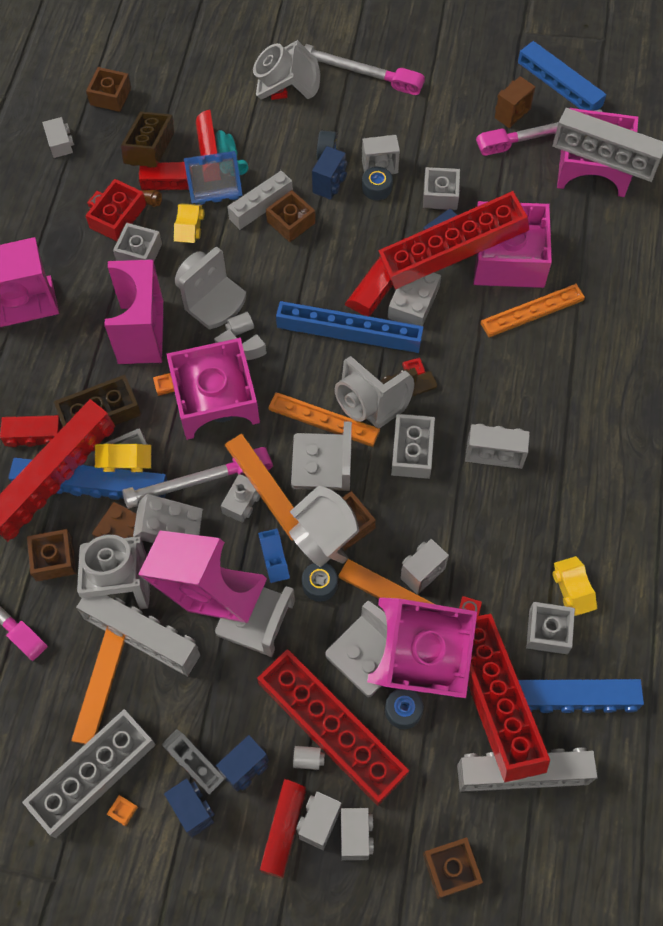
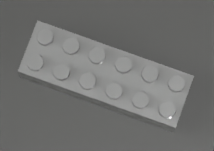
M569 108L565 109L558 123L552 146L652 182L663 156V141Z
M107 595L82 598L76 607L84 620L106 631L108 625V630L117 636L122 637L123 634L126 635L124 639L126 643L187 677L200 657L198 646H196L194 639L187 635L184 637L178 635V631L167 625L165 628L160 625V621L156 618L143 616L141 610L133 606L131 608L125 606V602L117 597L112 599Z
M124 709L22 803L47 833L57 838L156 744Z
M575 748L573 752H565V749L551 750L552 753H548L550 763L547 773L506 783L503 781L493 752L486 753V756L478 757L476 753L465 754L457 765L459 790L464 792L589 785L597 779L594 751H587L586 748Z

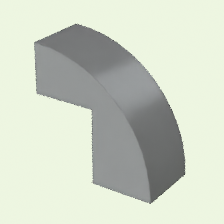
M228 329L214 338V341L218 343L236 339V337ZM257 334L242 344L246 360L256 359L266 354V345Z

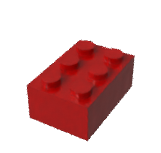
M114 179L85 215L89 228L118 241L126 223L132 224L145 208L144 193Z

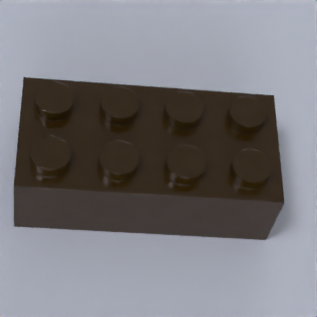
M140 112L121 144L123 164L147 166L149 168L157 167L174 134L173 115Z
M125 375L53 401L63 427L90 399L108 413L114 425L141 416L138 404Z

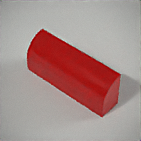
M206 110L196 118L200 156L217 154L211 111ZM219 162L202 165L204 182L221 180Z
M381 257L377 259L345 303V306L364 316L370 317L393 286Z
M284 779L260 871L264 874L284 878L306 794V787Z

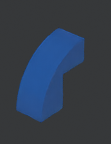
M278 529L258 533L270 583L290 579Z

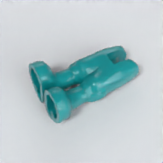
M222 130L217 131L215 134L217 153L235 151L237 156L233 136L225 134ZM232 160L219 162L220 170L223 173L230 172L231 176H235ZM237 160L239 175H243L248 171V164L245 160Z

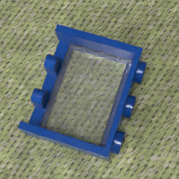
M235 151L184 158L192 203L202 205L205 204V201L220 202L224 198L234 200L238 199L239 196H243Z

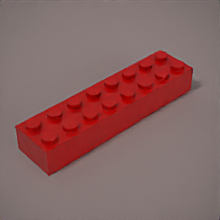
M512 191L378 251L394 288L398 289L529 231L528 216Z
M91 399L0 494V536L7 542L15 538L19 533V529L32 520L33 514L45 506L47 499L59 491L60 485L72 477L74 470L86 462L87 456L92 451H95V445L101 444V441L105 437L110 436L114 431L115 425L108 413Z
M492 614L477 616L468 686L503 781L506 783L547 773L550 763L549 755Z
M288 649L257 678L258 684L377 806L408 775L409 770Z

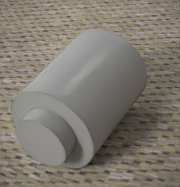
M248 312L228 319L227 324H225L226 330L229 329L235 336L254 329Z
M295 746L293 768L319 770L320 766H324L325 753L321 752V748Z

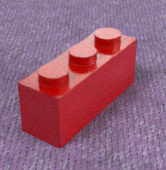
M184 162L158 163L157 167L151 168L140 166L139 182L141 190L189 189ZM190 166L191 177L193 179L192 166Z
M59 415L2 417L0 439L8 447L47 445L63 428Z

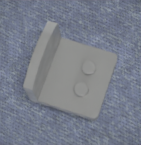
M298 40L286 47L278 43L270 45L258 56L254 64L253 73L258 78L256 96L261 100L291 84L307 99L313 97L319 89L320 70L318 60Z
M218 247L212 249L207 255L203 252L193 253L181 264L176 273L175 284L181 291L184 309L208 329L217 328L227 323L228 319L238 314L245 303L246 291L226 276L223 251Z
M350 356L344 360L342 380L335 385V395L339 405L350 418L358 422L368 419L379 429L394 419L397 414L405 411L413 394L414 379L405 370L387 383L382 384Z
M344 422L343 435L296 433L294 435L291 478L293 489L314 490L320 485L330 490L350 491L352 422Z
M319 485L290 511L299 523L289 531V534L308 558L319 567H322L330 559L343 564L349 558L341 548L359 532L358 522L353 510L340 495Z
M103 535L89 543L81 544L77 585L79 596L87 598L133 592L139 609L148 608L150 583L138 575L147 558L141 537L122 538L117 535Z
M286 586L281 594L263 587L248 623L220 618L215 629L216 635L272 657L275 651L274 640L279 632L281 623L288 607L293 608L295 603L294 589Z
M367 601L362 606L361 617L325 653L326 658L367 697H371L381 687V685L368 683L367 680L368 674L373 673L378 668L384 654L387 639L385 613L376 605Z

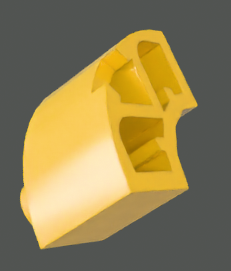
M178 204L177 219L174 223V241L195 243L197 239H200L201 220H204L205 214L202 205Z
M96 444L95 468H103V472H115V469H131V472H143V469L151 468V445Z
M576 556L555 562L553 577L555 582L559 583L564 597V606L575 608L574 616L596 610V594L588 580L585 565Z

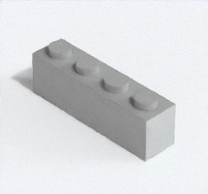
M282 171L278 172L227 206L229 219L239 230L264 214L269 206L293 190L292 180Z

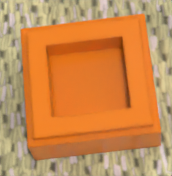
M171 373L153 377L158 396L175 392Z
M119 795L107 815L122 825L127 826L138 807Z

